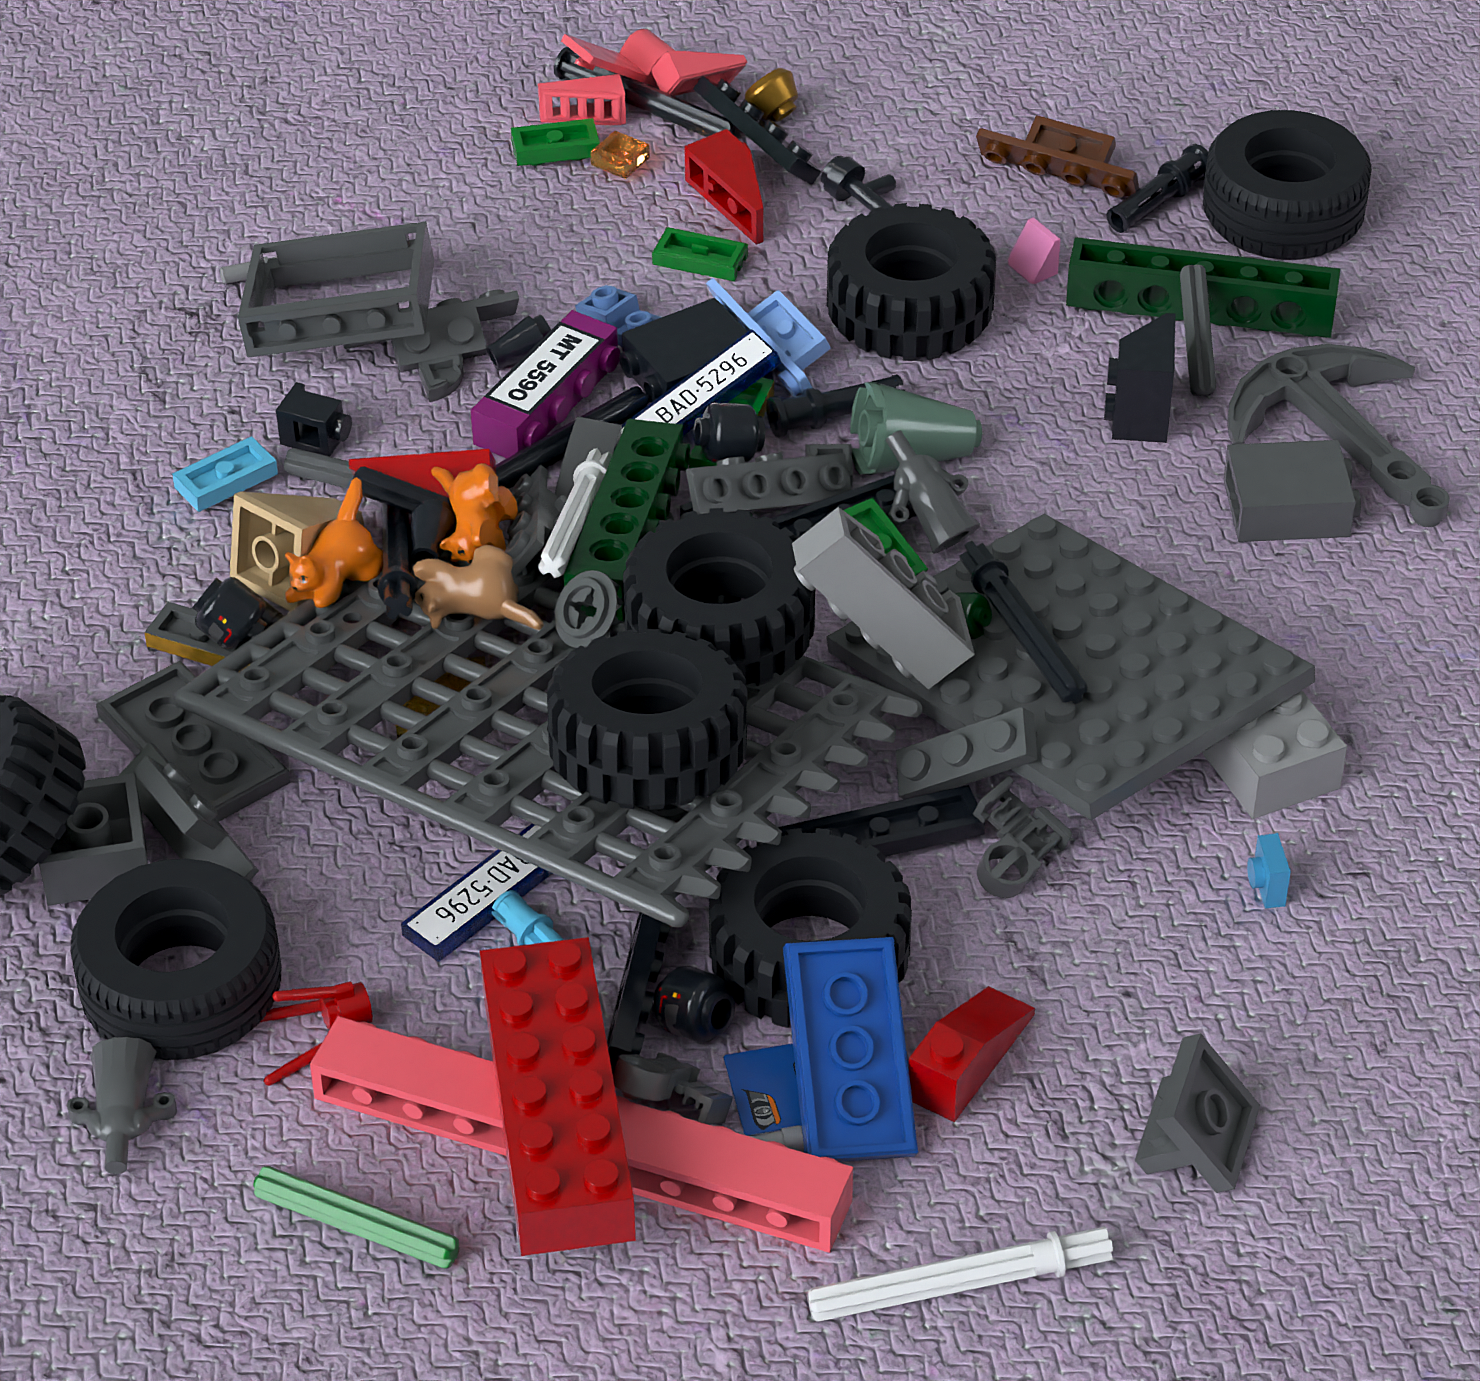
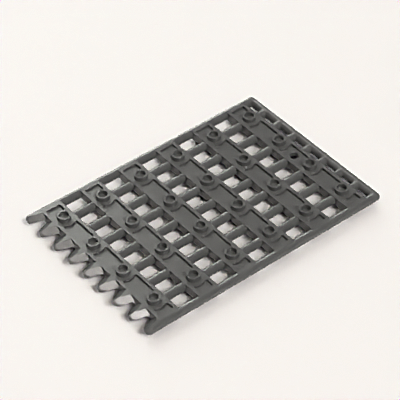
M410 528V549L412 552V534ZM504 537L505 545L507 547L509 539ZM444 550L440 556L441 561L456 567H465L471 564L460 560L457 562L451 561V551ZM539 551L517 577L513 578L519 590L517 595L518 604L528 609L538 604L555 611L561 594L555 590L564 584V574L558 578H554L551 573L543 575L538 568L542 559V552ZM411 561V574L415 577L419 590L425 584V581L414 575V564ZM383 567L380 574L368 582L345 579L340 597L327 607L317 608L313 599L306 600L180 688L174 696L176 705L182 709L677 928L684 926L690 918L689 911L675 900L678 895L684 893L704 898H719L721 884L706 872L711 866L749 872L752 858L736 845L742 839L774 845L780 844L782 831L767 819L769 815L778 813L799 818H809L811 804L796 793L801 787L834 793L838 792L840 779L825 768L827 764L836 762L866 768L868 753L854 743L858 737L894 743L896 729L881 718L885 713L918 718L922 713V705L916 699L803 655L799 660H795V664L781 676L774 673L773 679L770 682L758 687L755 683L746 685L747 726H753L773 734L777 738L768 746L747 739L744 760L749 762L739 769L725 785L720 784L715 793L705 798L701 795L696 796L692 803L679 806L678 808L689 812L679 822L675 823L647 811L649 806L635 805V809L620 808L617 802L609 801L607 804L593 800L589 792L581 794L575 790L555 769L553 760L549 755L548 720L538 726L514 716L525 705L548 714L547 692L545 690L552 679V673L561 661L566 659L571 651L576 649L567 645L560 638L555 620L550 623L541 619L544 624L543 628L535 630L506 617L504 619L487 620L469 614L455 613L446 616L441 621L440 626L437 629H433L429 617L424 614L420 606L415 602V599L413 600L412 613L408 617L399 613L394 620L386 615V605L378 594V582L383 575ZM625 616L623 621H620L621 623L611 625L609 629L610 638L616 636L617 632L625 631ZM401 617L421 625L423 628L411 636L391 628L389 625ZM348 621H359L357 623H347ZM508 626L532 637L522 645H518L496 635ZM372 640L393 650L379 659L358 650V648L367 641ZM479 649L502 660L493 667L488 668L468 660L466 657ZM340 663L361 672V674L350 682H346L325 672L335 664ZM448 672L472 683L460 692H457L434 681ZM806 677L834 689L823 698L795 687V685ZM307 686L329 697L317 706L293 697V695ZM414 696H418L440 707L426 716L402 705ZM776 701H779L806 713L795 722L767 711V709ZM275 710L296 721L282 731L259 719ZM384 719L408 731L397 740H392L370 729ZM493 730H498L521 741L507 751L482 739ZM352 744L375 754V756L364 765H360L337 754ZM462 754H465L490 766L475 776L450 764ZM432 779L457 790V792L443 802L418 791V789ZM546 789L573 802L561 812H558L532 799ZM514 815L541 828L527 839L500 827V825ZM628 826H631L659 839L645 850L616 836ZM599 852L627 866L613 877L584 863Z

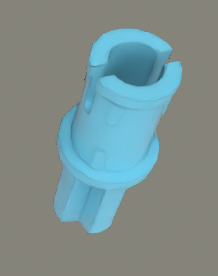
M506 891L494 902L492 915L515 935L519 946L564 940L553 929V921L550 917L533 910L516 891Z

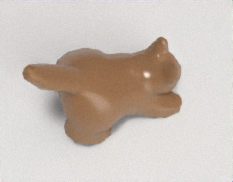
M483 545L475 549L472 563L465 567H456L439 559L421 560L413 566L414 575L425 581V584L415 593V602L420 606L424 614L429 617L433 629H437L446 616L455 613L469 614L487 620L504 619L506 617L535 630H541L544 626L543 621L533 610L518 604L517 595L519 590L511 574L513 560L510 555L500 548L492 545Z

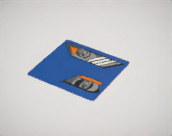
M793 1043L727 1054L723 1057L744 1135L751 1136L780 1131V1128L797 1125L802 1127Z

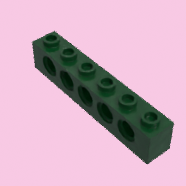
M1078 237L1074 239L1068 270L1066 306L1153 317L1174 313L1176 314L1175 321H1182L1184 316L1180 272L1187 265H1202L1206 269L1211 324L1252 328L1260 331L1302 334L1307 337L1331 338L1340 268Z
M637 419L627 420L564 572V587L572 578L582 572L599 571L607 574L611 580L620 585L617 596L624 602L623 573L626 570L627 558L630 552L637 547V543L649 531L656 533V527L659 525L660 520H668L671 496L676 497L679 492L680 471L688 469L690 445L683 443V424ZM624 604L616 611V617L620 621H623L625 616ZM582 605L581 610L585 611L586 615L591 617L596 615L597 608L589 605L586 607Z

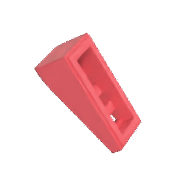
M667 51L653 66L652 74L659 90L676 96L694 92L693 88L702 76L718 84L720 79L731 83L746 66L747 60L744 55Z
M620 74L538 83L539 117L541 122L556 123L593 118L595 125L626 124L625 91ZM552 97H560V107L553 108ZM569 98H577V105L570 106ZM587 99H594V103L587 104Z

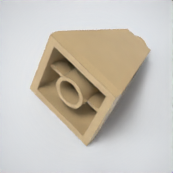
M242 491L234 494L230 577L238 578L258 595L288 611H292L306 600L287 603L285 599V592L291 588L290 563L285 558V553L290 552L296 556L307 555L322 529L329 522L337 518L343 502L335 498ZM358 510L356 519L364 526L362 512Z

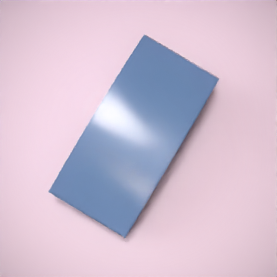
M608 285L593 290L589 297L575 305L577 312L617 327L618 345L621 347L622 332L662 318L647 311H641L635 294Z

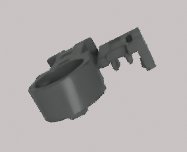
M1009 775L979 801L973 813L982 823L988 820L999 830L997 836L1000 840L991 844L985 851L977 867V877L985 891L1000 898H1012L1020 894L1026 884L1036 876L1042 865L1039 861L1056 846L1064 851L1072 837L1071 830L1045 807H1037L1033 815H1031L1032 810L1010 791L1014 780ZM999 801L1002 802V804H1000L990 814L987 813V811L990 810L996 803H998ZM1048 826L1052 827L1054 831L1053 833L1050 834L1047 832L1046 829ZM992 859H1002L992 870L989 861ZM1012 864L1017 867L1021 875L1019 880L1010 881L1001 878Z
M658 1052L656 1058H644L637 1054H622L618 1058L613 1073L614 1086L622 1091L624 1097L635 1102L645 1099L652 1101L670 1099L673 1090L679 1094H685L682 1103L689 1105L696 1103L694 1109H702L698 1122L708 1125L725 1123L733 1100V1096L697 1082L700 1073L699 1068L688 1063L679 1062L677 1058Z

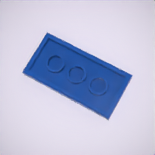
M893 937L786 943L783 947L804 1153L818 1157H830L838 1162L915 1157L918 1154Z

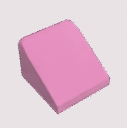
M1034 217L1028 219L1010 253L1008 265L1031 284H1037L1058 274L1060 238Z

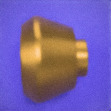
M777 68L769 72L745 92V99L765 113L762 117L765 120L774 117L776 122L781 121L797 108L794 104V101L798 98L794 77L790 70L784 68Z

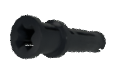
M1190 144L1183 150L1181 157L1177 160L1166 161L1162 164L1154 179L1107 211L1106 216L1109 225L1116 232L1123 233L1169 198L1186 195L1190 191L1192 184L1198 180H1205L1207 149L1198 144ZM1200 161L1201 165L1195 167L1194 164Z
M897 374L871 381L894 388L904 385L901 377ZM862 383L823 393L818 389L808 388L803 391L802 395L786 399H780L778 396L769 397L766 403V413L773 434L776 437H782L787 434L788 430L799 427L821 428L829 418L852 413L856 393L859 387L866 388L865 384Z

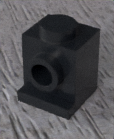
M296 382L276 409L280 445L330 457L341 441L344 442L348 438L351 431L352 418L350 415L343 413L342 400L305 391V385Z

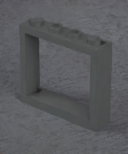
M426 221L254 245L238 314V322L247 358L425 334L434 268V256ZM416 233L415 239L409 240L408 234ZM276 252L277 258L268 259V262L265 263L263 253ZM411 269L409 287L271 305L274 290L277 287ZM409 301L408 308H399V302Z

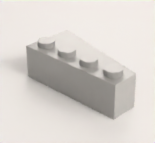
M837 507L792 543L796 561L794 572L800 582L810 591L819 590L827 598L828 604L839 618L845 621L850 618L859 626L861 634L874 649L878 650L882 647L890 654L895 666L905 677L910 679L914 676L927 689H930L974 655L960 597L950 590L941 595L935 588L938 586L936 580L924 570L915 576L906 557L896 549L885 554L883 544L878 536L841 508Z

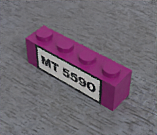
M571 310L471 409L473 445L483 449H490L492 453L508 458L544 438L558 423H562L567 418L569 412L583 398L591 394L594 387L607 373L613 372L617 367L619 354L621 353L618 348L617 327Z

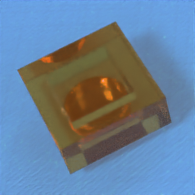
M618 131L611 133L591 151L592 166L624 179L628 178L650 158L648 143Z

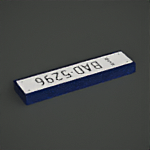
M751 329L630 419L683 424L684 436L694 428L695 420L703 417L705 409L711 403H728L782 362L778 353ZM626 422L622 424L621 434L626 425Z
M532 823L518 835L528 839L541 827ZM498 849L402 922V936L437 962H440L495 919L492 915V911H494L492 906L501 894L513 890L523 897L553 873Z

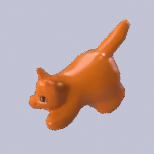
M477 464L469 471L459 472L456 478L446 469L441 467L432 468V475L440 482L449 495L452 509L456 515L457 525L455 532L439 544L441 549L452 552L451 561L457 562L460 560L472 563L475 549L483 545H492L505 552V540L499 524L504 520H515L518 506L515 497L509 489L504 486L498 487V476L493 468L487 464Z
M355 477L351 481L337 518L329 522L322 529L311 551L303 556H296L290 552L285 553V558L290 563L289 575L291 588L285 592L287 603L313 599L317 608L327 607L340 597L345 579L369 581L380 574L383 567V550L374 544L371 533L356 519V514L363 497L362 481L359 478Z

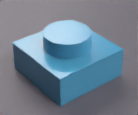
M1279 834L1258 835L1255 857L1248 858L1247 862L1250 886L1252 889L1259 888L1265 909L1285 907L1291 871Z

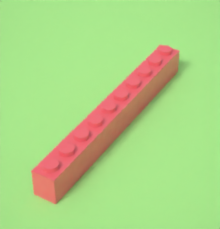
M337 1016L310 1063L315 1099L507 1156L493 1061L479 1058L467 1051H455L431 1044L419 1037H407L383 1030L368 1022H356ZM616 1096L633 1194L825 1252H831L852 1203V1166L842 1164L830 1157L814 1156L787 1148L785 1145L775 1141L766 1142L736 1133L724 1126L708 1125L684 1118L673 1111H660L633 1103L624 1097Z

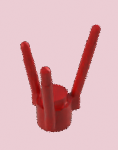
M349 981L334 986L276 991L272 997L277 1002L314 1001L273 1008L266 1012V1016L261 1022L321 1012L326 1027L330 1029L337 1016L356 1022L372 1023L373 1014L364 984L362 982L352 984ZM322 1043L264 1078V1083L267 1086H271L310 1064Z

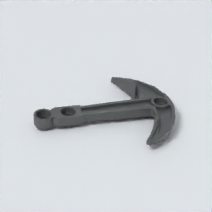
M1321 344L1296 347L1276 353L1259 362L1240 379L1228 409L1227 428L1232 444H1244L1248 436L1263 423L1265 409L1281 400H1288L1333 440H1339L1340 446L1370 472V477L1384 489L1388 497L1394 499L1399 504L1409 506L1410 514L1418 525L1434 527L1447 516L1450 500L1447 491L1439 486L1432 485L1431 477L1405 452L1394 448L1329 383L1330 381L1347 377V383L1351 387L1383 380L1412 378L1415 372L1414 366L1396 357L1368 348Z

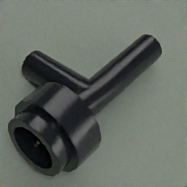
M842 155L834 157L823 169L820 179L824 184V190L839 202L853 196L869 210L881 206L885 209L893 208L892 205L880 197V195L895 189L896 181L892 175L887 174L863 183L865 168L850 156L843 157Z

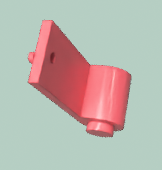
M640 29L632 33L625 41L619 53L564 34L561 42L579 55V58L575 61L577 65L590 70H594L595 66L657 88L659 87L652 74L653 66L665 52L676 51L648 29Z

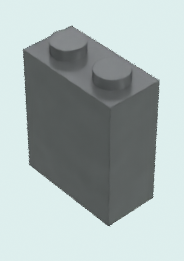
M1339 440L1227 445L1223 481L1238 542L1350 537L1353 518L1360 517L1361 497L1359 490L1352 489L1351 460L1350 458H1343Z

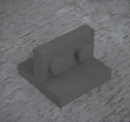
M1201 1033L1182 1038L1170 1076L1162 1077L1135 1157V1162L1147 1175L1193 1165L1213 1190L1219 1193L1233 1190L1236 1187L1260 1104Z

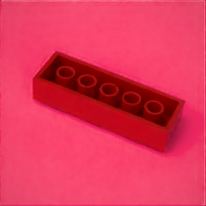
M589 937L480 950L483 994L521 1256L636 1241L634 1196Z

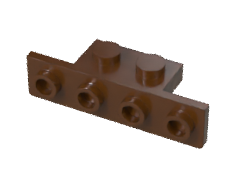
M1036 115L1026 140L979 128L976 139L981 155L993 163H1012L1022 166L1032 174L1044 175L1047 173L1061 177L1065 182L1074 186H1083L1085 184L1100 188L1106 194L1117 198L1129 197L1139 189L1136 172L1108 164L1116 147L1114 136Z

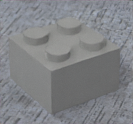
M1301 690L1204 750L1202 754L1250 817L1255 819L1340 789L1347 745Z

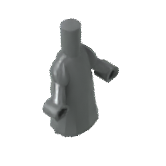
M901 430L886 438V443L900 463L894 477V490L896 494L891 511L887 515L895 527H900L907 521L909 511L906 505L909 500L928 538L933 554L957 544L974 533L980 527V523L969 513L958 497L968 487L967 478L962 474L952 475L941 468L942 466L936 459L928 455L916 454Z
M115 1037L101 1040L92 1047L90 1058L94 1072L96 1110L90 1109L89 1101L85 1097L72 1098L67 1102L70 1121L76 1125H87L90 1134L106 1141L104 1168L111 1174H122L127 1170L130 1140L145 1133L152 1125V1122L169 1120L177 1113L175 1097L170 1092L157 1093L153 1097V1104L144 1107L150 1071L157 1051L152 1047L151 1043L140 1038Z

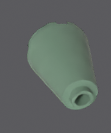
M865 382L866 388L859 387L852 407L850 434H858L859 448H852V460L859 474L873 475L897 470L900 463L885 440L899 430L903 432L916 454L928 455L938 462L970 456L974 447L980 446L982 424L980 420H976L971 410L877 382Z

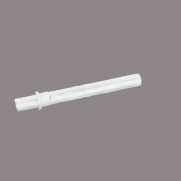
M598 448L593 449L589 452L586 461L580 463L573 474L574 486L541 554L542 559L538 568L543 575L551 573L554 578H558L564 574L611 461L612 454L610 452L602 455Z
M1106 1227L1058 1236L1055 1231L1047 1233V1239L813 1287L808 1290V1304L813 1319L819 1322L1052 1272L1057 1277L1065 1276L1066 1269L1113 1260L1111 1254L1113 1246L1112 1241L1108 1237Z

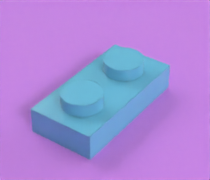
M251 436L172 475L174 488L200 512L234 496L238 492L277 475L278 469L276 459Z

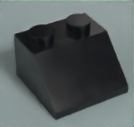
M1166 313L1119 339L1118 358H1109L1107 385L1115 386V393H1106L1104 420L1113 421L1112 439L1167 443L1174 379L1176 314Z

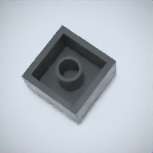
M134 773L86 780L84 782L83 790L77 796L79 803L74 815L69 816L65 824L67 829L60 840L56 839L49 849L51 853L42 864L39 863L47 906L89 900L115 877L138 866L149 864L143 817Z

